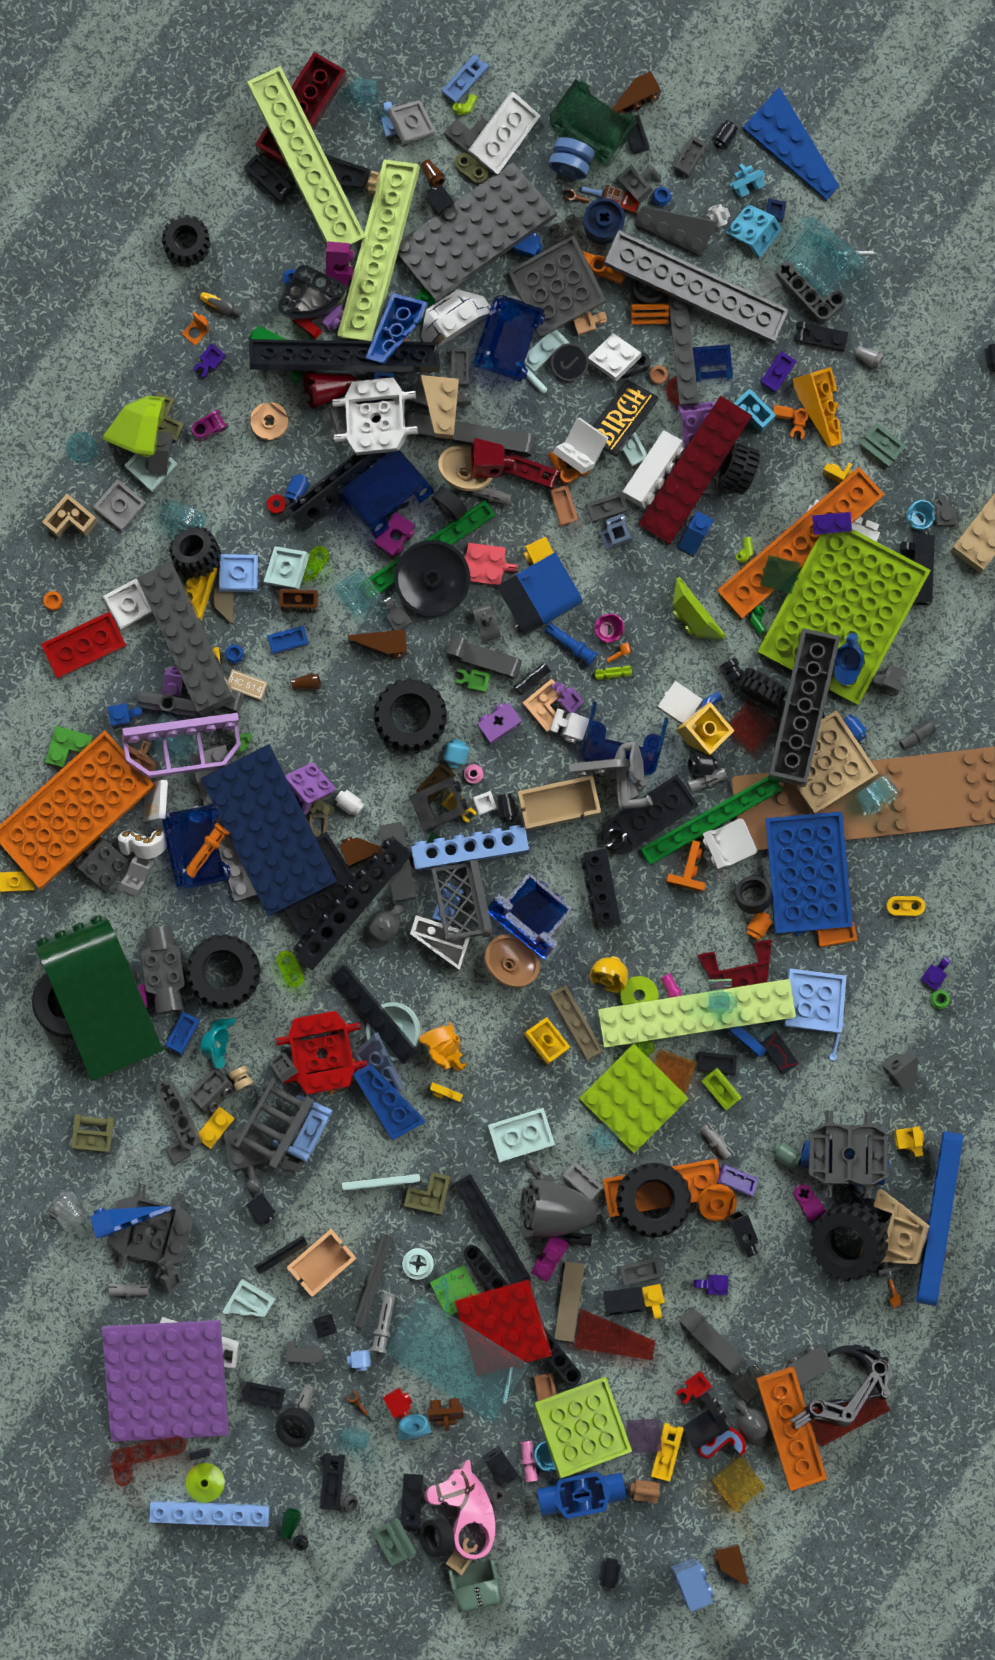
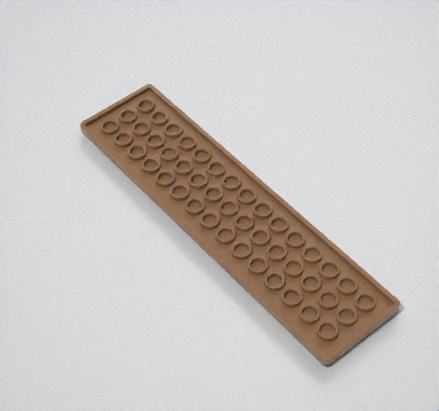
M995 747L873 760L871 762L879 773L876 777L816 813L842 812L845 841L995 824ZM769 772L734 776L731 780L733 796L766 778ZM779 782L783 791L736 817V820L743 819L757 851L768 850L765 818L813 814L794 785Z

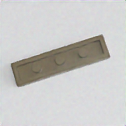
M564 985L549 993L586 1061L603 1053L602 1047L568 987Z
M565 1261L554 1336L556 1340L574 1342L585 1264Z

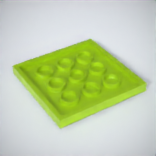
M633 1044L579 1099L635 1153L689 1098Z
M606 1377L533 1403L559 1479L632 1452Z

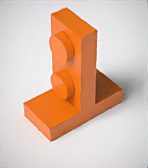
M693 840L691 843L683 877L668 874L666 883L699 892L704 891L706 883L691 879V877L696 876L698 866H695L696 858L700 859L702 848L699 847L700 842Z

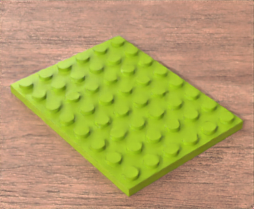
M853 529L851 532L821 534L757 652L793 670L803 628L840 636L838 649L847 643L845 640L849 634H857L859 636L858 645L864 654V663L856 681L851 685L839 683L834 674V662L828 690L859 705L931 570Z

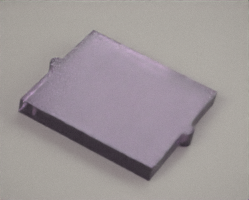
M660 1418L626 1420L627 1438L632 1449L630 1453L662 1451L661 1437L663 1434L660 1428Z

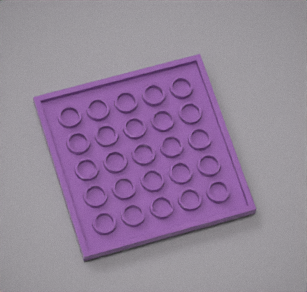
M221 1320L102 1327L111 1442L229 1436Z

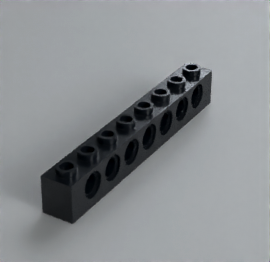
M393 835L390 839L386 838L381 844L382 848L378 853L372 854L368 860L369 864L357 872V878L344 887V893L332 901V907L328 912L324 911L320 915L316 926H311L308 929L305 939L298 941L294 946V957L313 971L413 854L410 849ZM393 854V859L390 862H385V855ZM374 869H381V873L378 876H371ZM362 883L368 884V888L365 891H359V886ZM355 898L356 902L354 905L348 906L346 905L347 900ZM336 913H343V918L336 921L334 920V915ZM323 928H331L330 933L322 935L321 931ZM317 942L318 947L314 950H310V943Z

